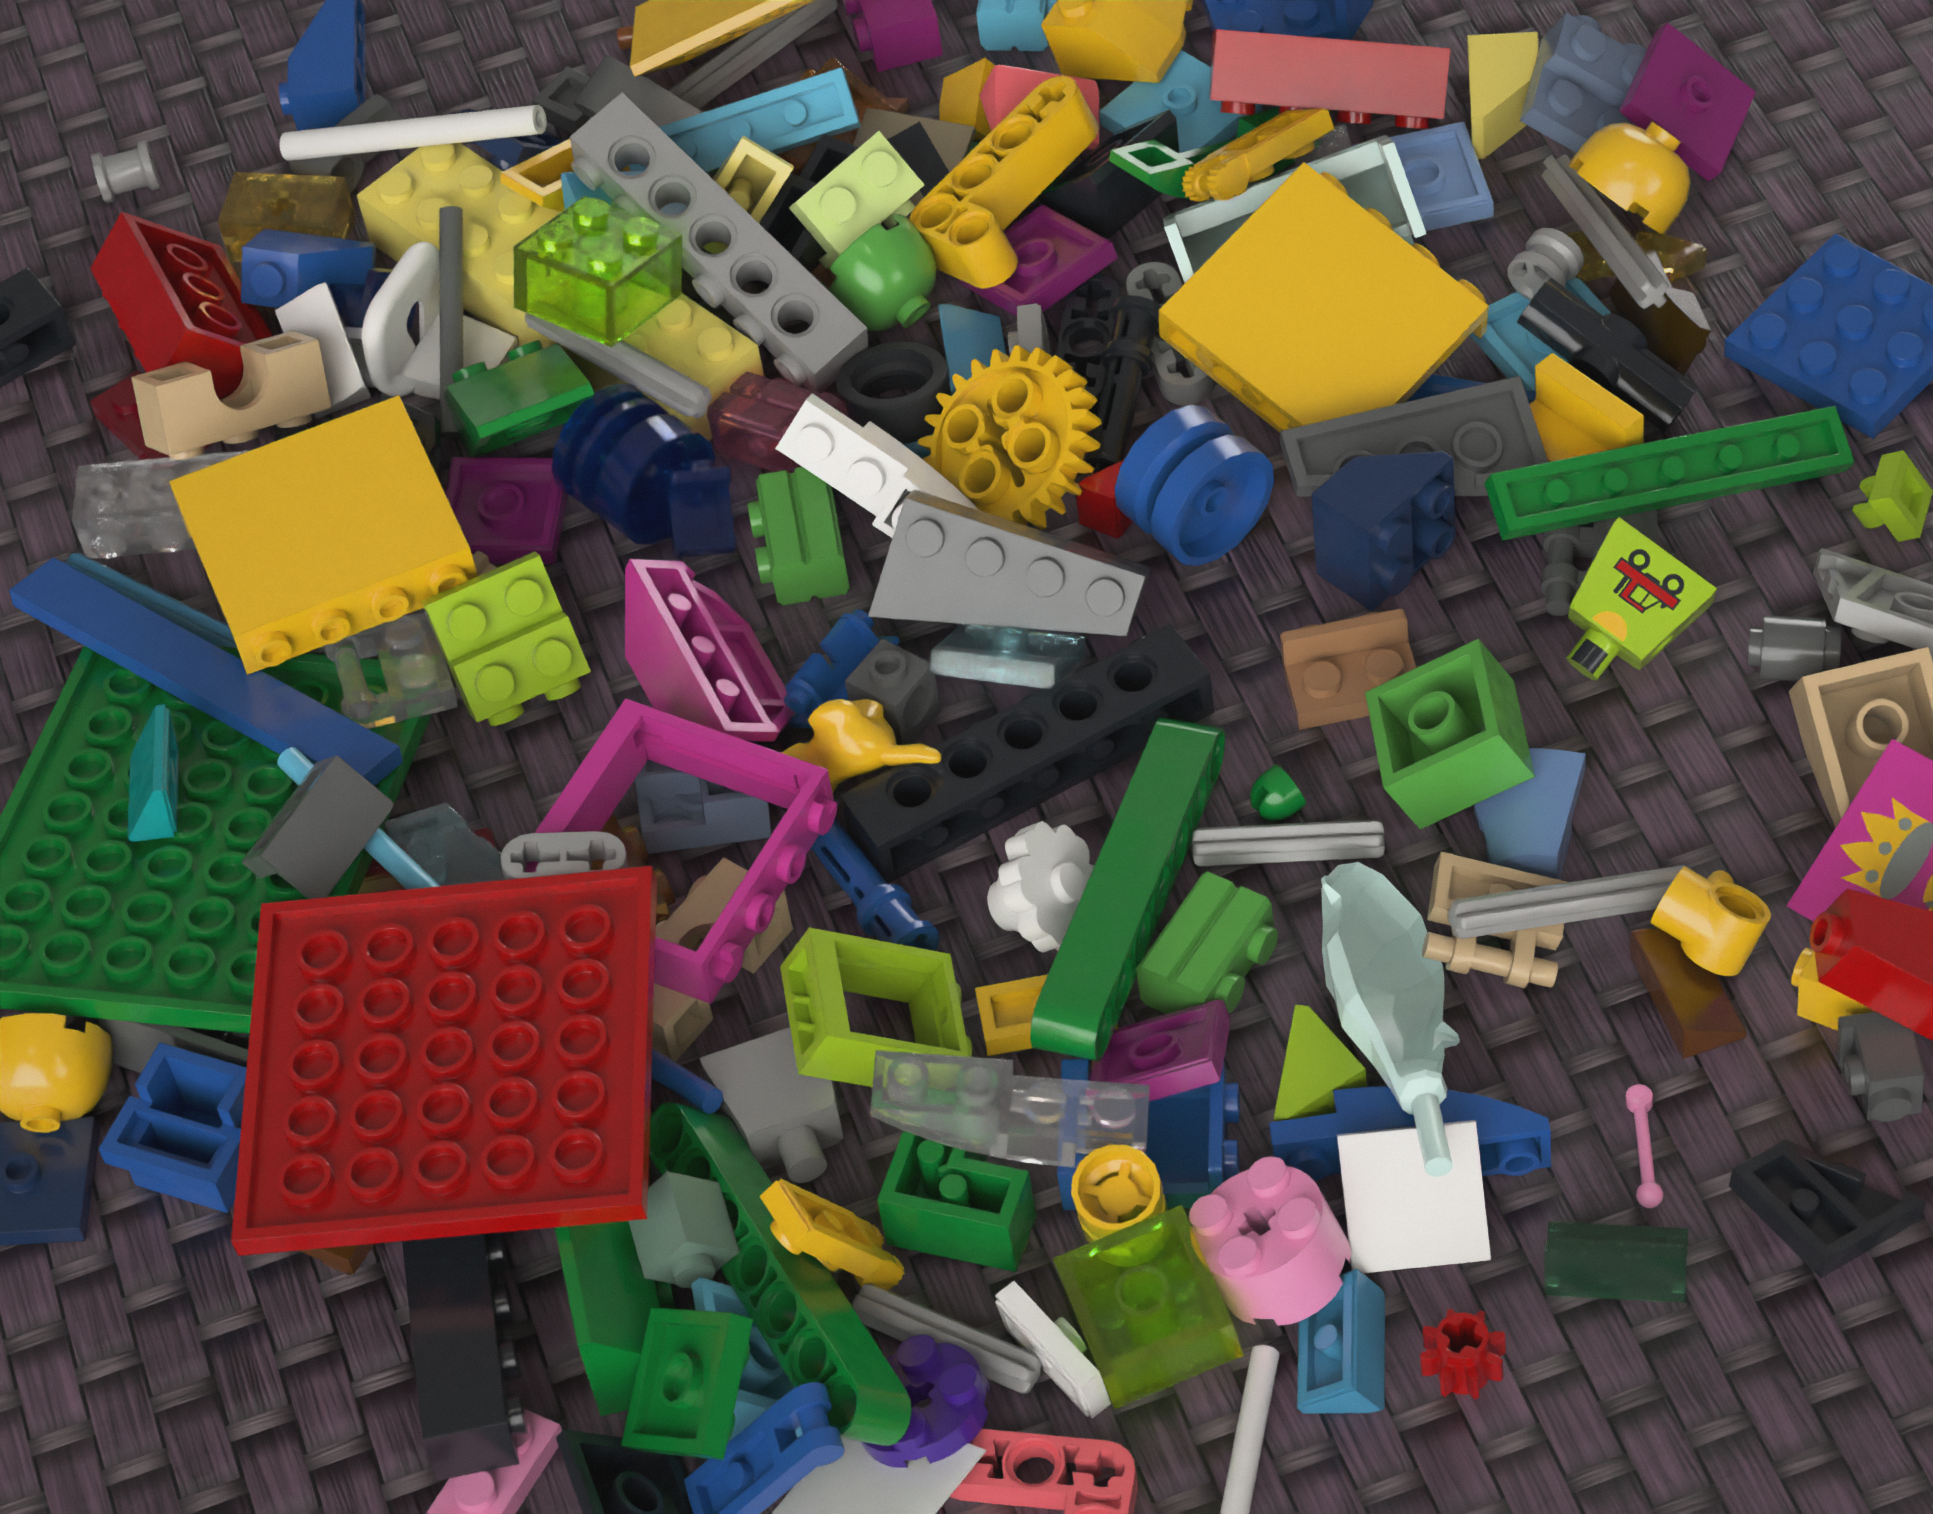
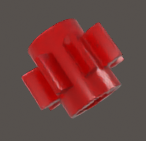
M1450 1308L1447 1309L1446 1317L1438 1324L1437 1328L1433 1326L1423 1327V1347L1426 1350L1420 1354L1422 1376L1438 1374L1442 1396L1446 1397L1453 1392L1461 1395L1470 1394L1474 1399L1479 1398L1480 1389L1487 1384L1489 1379L1500 1382L1503 1380V1360L1500 1357L1506 1353L1504 1331L1488 1332L1485 1312L1480 1310L1473 1315L1465 1312L1456 1313Z

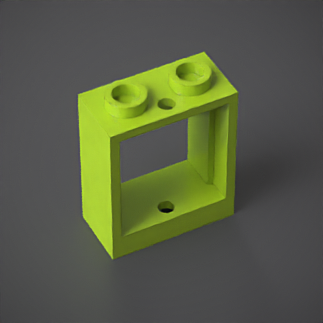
M809 927L781 964L780 970L798 1075L917 1095L918 1089L945 1094L959 1075L967 1070L971 1062L972 1044L965 1032L960 1006L962 998L961 988L955 980L950 954ZM843 991L909 1003L916 1043L850 1032Z

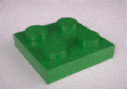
M651 1308L621 1446L650 1453L724 1460L727 1442L735 1426L734 1408L741 1375L749 1360V1338L753 1319L730 1312Z

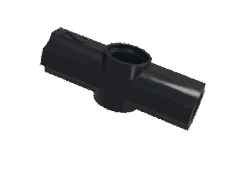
M1550 278L1543 284L1517 321L1518 324L1568 360V364L1643 414L1645 419L1663 432L1672 425L1699 388L1649 351L1646 338L1630 321L1615 314L1602 316L1553 278Z

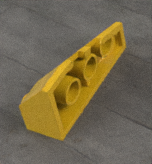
M1057 0L1041 23V26L1062 75L1090 79L1160 83L1184 46L1186 30L1183 21L1185 12L1190 11L1192 8L1193 0Z

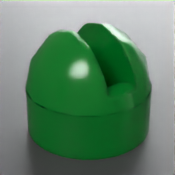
M1274 764L1262 773L1251 787L1250 804L1267 821H1282L1306 806V801L1299 788L1277 764Z

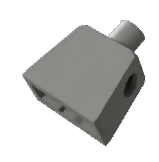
M790 1027L699 1058L705 1081L723 1093V1101L717 1112L726 1115L733 1122L763 1170L784 1163L790 1180L797 1183L812 1181L825 1172L827 1162L822 1149L837 1145L844 1138L835 1083L833 1080L798 1075Z

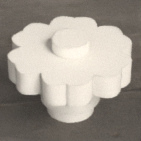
M1041 821L1020 829L1015 836L1007 839L1005 850L1009 862L999 867V877L990 886L987 901L994 921L1002 929L1019 932L1023 938L1032 942L1038 951L1044 953L1055 948L1057 951L1059 950L1094 865L1089 864L1090 855L1086 842L1079 836H1075L1068 826L1060 825L1051 828L1047 823Z

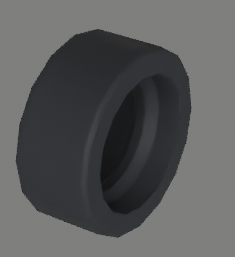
M892 342L875 345L849 359L842 365L836 377L841 413L863 428L871 421L902 444L913 443L922 437L933 434L935 427L924 420L925 416L930 414L940 415L944 409L936 398L938 393L952 396L946 359L936 349L920 343ZM899 388L919 389L898 398H872L887 390Z

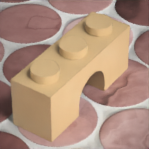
M289 331L241 345L240 351L243 361L241 383L231 395L220 400L214 390L211 371L186 361L131 377L145 446L169 455L170 459L183 460L203 454L205 452V445L223 440L224 443L236 444L253 440L259 436V429L275 424L281 428H290L309 423L312 420V413L332 408L319 340L296 331Z
M723 857L707 876L704 875L694 882L687 898L667 920H663L656 925L655 936L697 951L748 870ZM785 891L782 892L775 903L774 915L767 929L762 933H756L744 952L741 967L753 974L793 930ZM654 983L652 1047L676 1062L713 1020L711 1007L707 1002Z

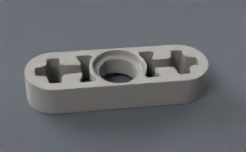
M1149 262L1139 265L1129 273L1126 280L1127 295L1141 296L1153 300L1149 290L1157 289V292L1163 296L1161 307L1183 286L1177 271L1170 265L1161 262ZM1154 336L1151 351L1154 353L1155 363L1152 370L1163 397L1173 404L1183 406L1194 405L1205 400L1213 390V379L1166 341ZM1185 360L1190 378L1183 379L1180 372H1177L1176 362Z

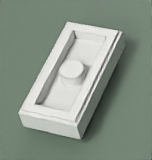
M1015 1281L995 1295L997 1299L995 1302L1007 1332L1023 1349L1039 1357L1041 1368L1086 1417L1090 1416L1093 1419L1111 1405L1100 1372L1082 1354L1087 1350L1085 1343L1067 1320L1060 1317L1055 1322H1052Z

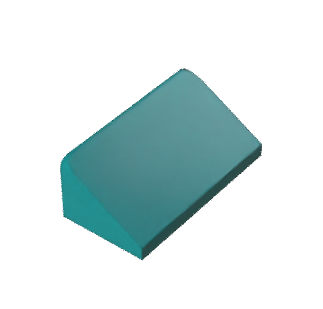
M165 704L155 706L130 758L127 837L129 841L133 842L174 837V832H177L179 747L169 708L166 709Z

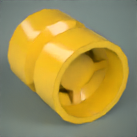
M1106 1145L1090 1152L1079 1162L1072 1177L1071 1189L1072 1199L1086 1240L1097 1252L1113 1259L1135 1258L1148 1253L1160 1242L1167 1228L1168 1207L1155 1164L1144 1152L1128 1145Z

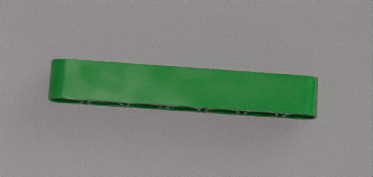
M1160 717L1157 720L1035 1005L1030 1030L1031 1046L1034 1049L1098 1062L1103 1058L1136 979V968L1145 957L1191 845L1193 831L1198 828L1218 779L1225 751V731L1223 728Z
M666 1102L659 1105L650 1117L649 1156L661 1175L668 1171L720 1184L739 1249V1253L720 1269L753 1319V1322L793 1386L797 1387L811 1382H819L826 1386L832 1405L827 1417L830 1426L836 1427L839 1430L841 1438L882 1446L896 1444L904 1436L911 1418V1400L906 1389L829 1270L816 1257L803 1251L799 1255L791 1253L772 1233L770 1224L774 1221V1218L759 1197L772 1183L733 1122L726 1115L719 1113L707 1114L698 1108Z

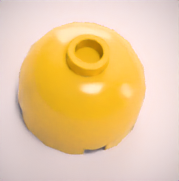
M1653 121L1646 130L1625 122L1610 124L1596 131L1581 146L1568 164L1569 167L1576 170L1578 175L1626 211L1629 210L1634 214L1638 213L1644 218L1643 223L1662 235H1665L1677 219L1688 199L1691 183L1688 167L1679 155L1674 152L1681 142Z
M25 1013L0 1018V1111L9 1118L20 1121L22 1128L39 1133L56 1131L60 1128L61 1121L77 1119L92 1111L108 1087L113 1058L111 1036L98 1025L86 1021L85 1033L78 1030L65 1028L66 1016Z

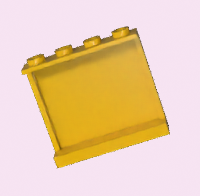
M1303 162L1159 309V337L1281 433V431L1406 402L1472 332L1479 338L1486 333L1489 305L1486 304L1483 294L1472 283L1464 279L1457 281L1442 270L1435 256L1427 248L1417 243L1410 245L1397 235L1391 223L1383 214L1371 207L1365 210L1352 200L1344 186L1334 176L1327 172L1319 174Z
M399 395L169 481L182 520L196 547L236 643L247 675L267 667L279 665L288 659L322 646L337 643L346 637L385 622L395 621L406 614L424 608L421 601L478 577L468 542Z

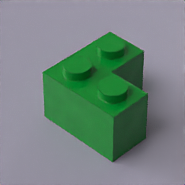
M918 1089L877 1203L887 1245L1017 1272L1036 1219L1029 1171L986 1162L992 1145L983 1101Z

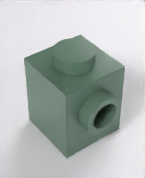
M667 1171L648 1187L647 1219L628 1221L644 1278L676 1284L682 1288H692L691 1284L699 1277L711 1280L715 1276V1272L739 1253L718 1182Z

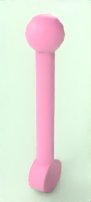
M1637 1084L1631 1086L1626 1091V1107L1630 1112L1634 1113L1641 1185L1636 1191V1198L1643 1207L1654 1208L1662 1202L1663 1191L1660 1185L1655 1183L1648 1111L1653 1106V1093L1649 1087Z

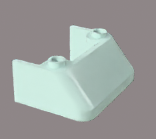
M1386 135L1306 163L1319 174L1327 172L1334 176L1344 186L1348 196L1365 210L1371 207L1383 214L1391 223L1394 232L1410 245L1414 244L1411 235L1417 238L1427 234L1396 146ZM1298 167L1247 185L1246 192L1239 196H1234V199L1219 201V199L1214 200V198H1211L1163 218L1164 228L1184 283L1197 272Z

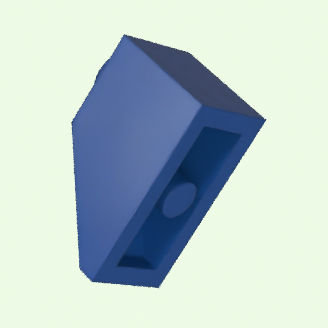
M264 229L242 247L241 303L280 308L312 287L324 282L327 283L336 306L371 302L375 291L376 243Z

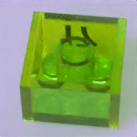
M583 196L513 246L514 308L613 347L681 295L682 233L661 226L650 218L638 217L610 206L601 199Z
M1182 1205L1053 1258L1114 1409L1244 1356L1233 1322Z

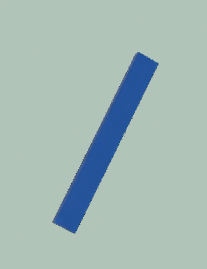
M54 557L9 590L14 607L280 755L284 750L295 747L314 765L319 761L337 755L373 786L403 763L400 746L261 670L247 675L241 659Z

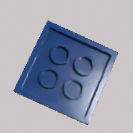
M1835 233L1725 339L1724 356L1818 409L1836 406L1841 422L1874 439L1933 380V285Z

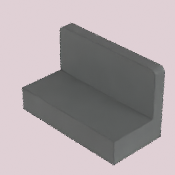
M335 755L319 761L311 768L241 863L259 878L276 873L279 874L308 899L327 897L392 810L393 802L339 756Z

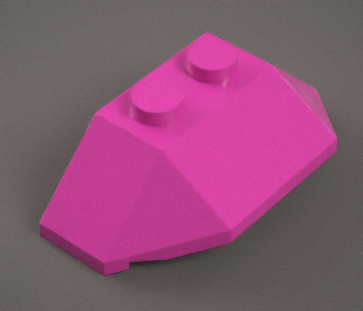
M630 559L625 568V657L652 707L749 742L775 741L792 719L795 712L790 710L784 703V697L787 694L785 686L749 623L716 592L693 580L696 573L683 561Z

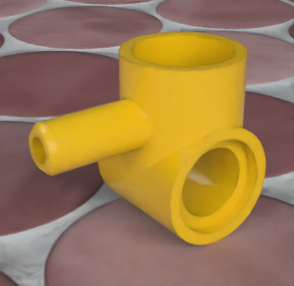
M1684 866L1661 899L1650 923L1681 941V947L1685 954L1700 967L1718 975L1735 976L1744 967L1771 918V912L1757 895L1734 884L1732 877L1727 872L1717 870L1712 872L1706 879Z

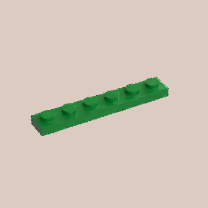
M1836 406L1491 473L1484 484L1503 541L1846 472L1855 462Z

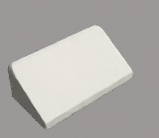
M326 282L312 287L275 310L283 333L296 331L319 340L332 408L314 413L316 419L371 398L333 295Z

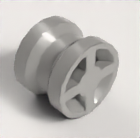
M1540 228L1527 241L1526 251L1518 253L1508 266V278L1518 293L1531 301L1538 290L1550 278H1553L1566 288V282L1574 279L1583 267L1584 256L1574 240L1563 232L1553 228Z

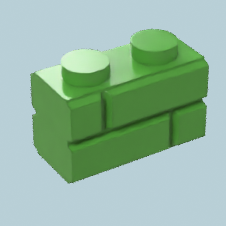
M804 467L795 468L794 473L783 470L759 475L758 479H756L759 500L747 502L753 537L765 536L766 546L755 548L761 584L773 582L777 603L779 602L783 606L810 601L812 596L822 599L847 594L850 586L832 486Z
M1208 871L1205 874L1203 873L1136 968L1140 999L1144 1004L1162 1013L1169 1014L1219 999V1001H1224L1228 1013H1231L1237 1007L1245 988L1244 977L1254 963L1264 965L1271 957L1277 944L1278 930L1274 928L1272 903L1269 899L1243 886L1237 888L1233 882Z

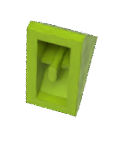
M1295 1004L1274 1113V1122L1335 1113L1333 1090L1367 1087L1366 1068L1316 1013L1306 1005Z

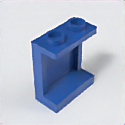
M1062 1059L1057 1176L1063 1210H1076L1071 1189L1072 1177L1079 1162L1093 1150L1106 1145H1128L1146 1154L1156 1166L1168 1209L1191 1208L1199 1198L1211 1194L1226 1180L1239 1174L1238 1139L1227 1140L1229 1123H1240L1239 1083H1227L1225 1062H1223L1219 1082L1092 1118L1084 1099L1090 1073L1089 1060Z

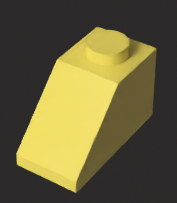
M1538 32L1467 35L1471 137L1478 159H1485L1527 126L1520 121L1539 51Z
M743 135L720 166L713 180L760 223L794 166ZM714 241L707 243L702 248L712 254H719L725 251L728 245Z

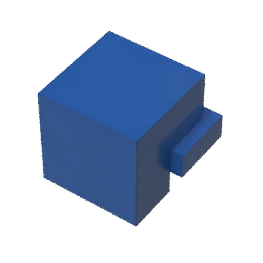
M159 1042L135 1083L141 1099L132 1096L128 1097L98 1148L104 1163L128 1170L136 1186L228 1213L235 1202L246 1067Z

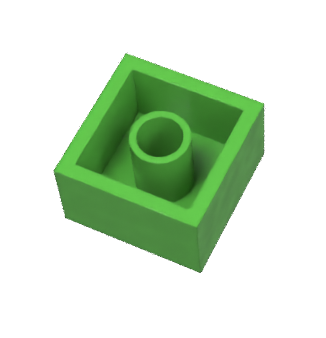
M1479 638L1365 692L1383 788L1419 829H1423L1535 777L1514 680Z

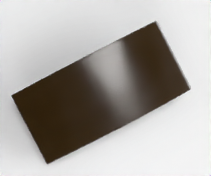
M1641 248L1669 284L1668 290L1663 294L1667 299L1666 303L1660 308H1657L1654 303L1645 309L1641 308L1618 278L1608 294L1620 316L1630 321L1644 335L1648 343L1647 349L1681 375L1685 376L1696 355L1704 350L1711 331L1710 326L1694 292L1672 288L1656 251Z

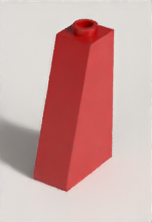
M1846 889L1825 912L1820 913L1811 925L1810 946L1815 953L1818 982L1933 1041V911Z

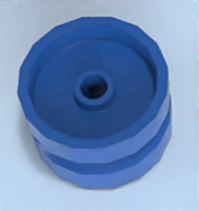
M1197 405L1184 406L1170 411L1154 422L1133 444L1118 473L1114 488L1116 506L1146 534H1152L1153 538L1180 563L1200 566L1219 559L1236 547L1256 525L1269 502L1274 485L1273 464L1244 437L1236 436L1232 429L1207 407Z

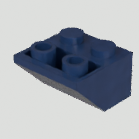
M1441 451L1352 458L1312 493L1316 574L1370 611L1377 608L1390 595L1396 596L1401 593L1411 581L1412 576L1432 558L1438 559L1443 556L1455 539L1453 457Z

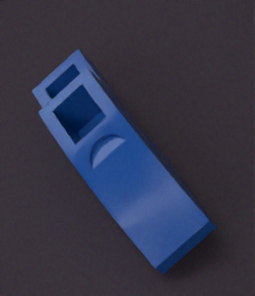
M1388 1086L1333 1090L1335 1113L1269 1122L1272 1156L1282 1159L1286 1166L1299 1169L1314 1181H1317L1327 1175L1341 1173L1337 1134L1415 1126L1414 1116L1402 1110ZM1447 1090V1096L1440 1104L1443 1123L1476 1121L1482 1177L1498 1174L1520 1176L1528 1174L1535 1169L1551 1167V1129L1547 1117L1520 1106L1482 1095Z

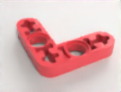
M981 1429L970 1444L985 1449L986 1452L950 1496L961 1501L1064 1510V1514H1134L1138 1484L1135 1461L1129 1450L1119 1443L1108 1440ZM998 1456H1003L1002 1470L1004 1477L1002 1479L995 1478L994 1469H998ZM1040 1457L1047 1459L1055 1467L1052 1475L1047 1480L1037 1484L1025 1483L1015 1475L1017 1468L1030 1458ZM1067 1463H1075L1076 1472H1072L1073 1485H1067ZM1110 1467L1115 1469L1116 1476L1109 1479L1107 1487L1095 1486L1094 1478H1098L1101 1475L1102 1468Z

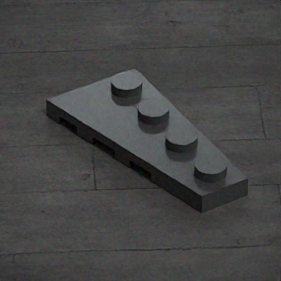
M1520 376L1283 430L1280 433L1279 440L1296 496H1312L1316 489L1352 458L1360 456L1444 451L1453 457L1454 496H1488L1484 482L1491 473L1548 462Z

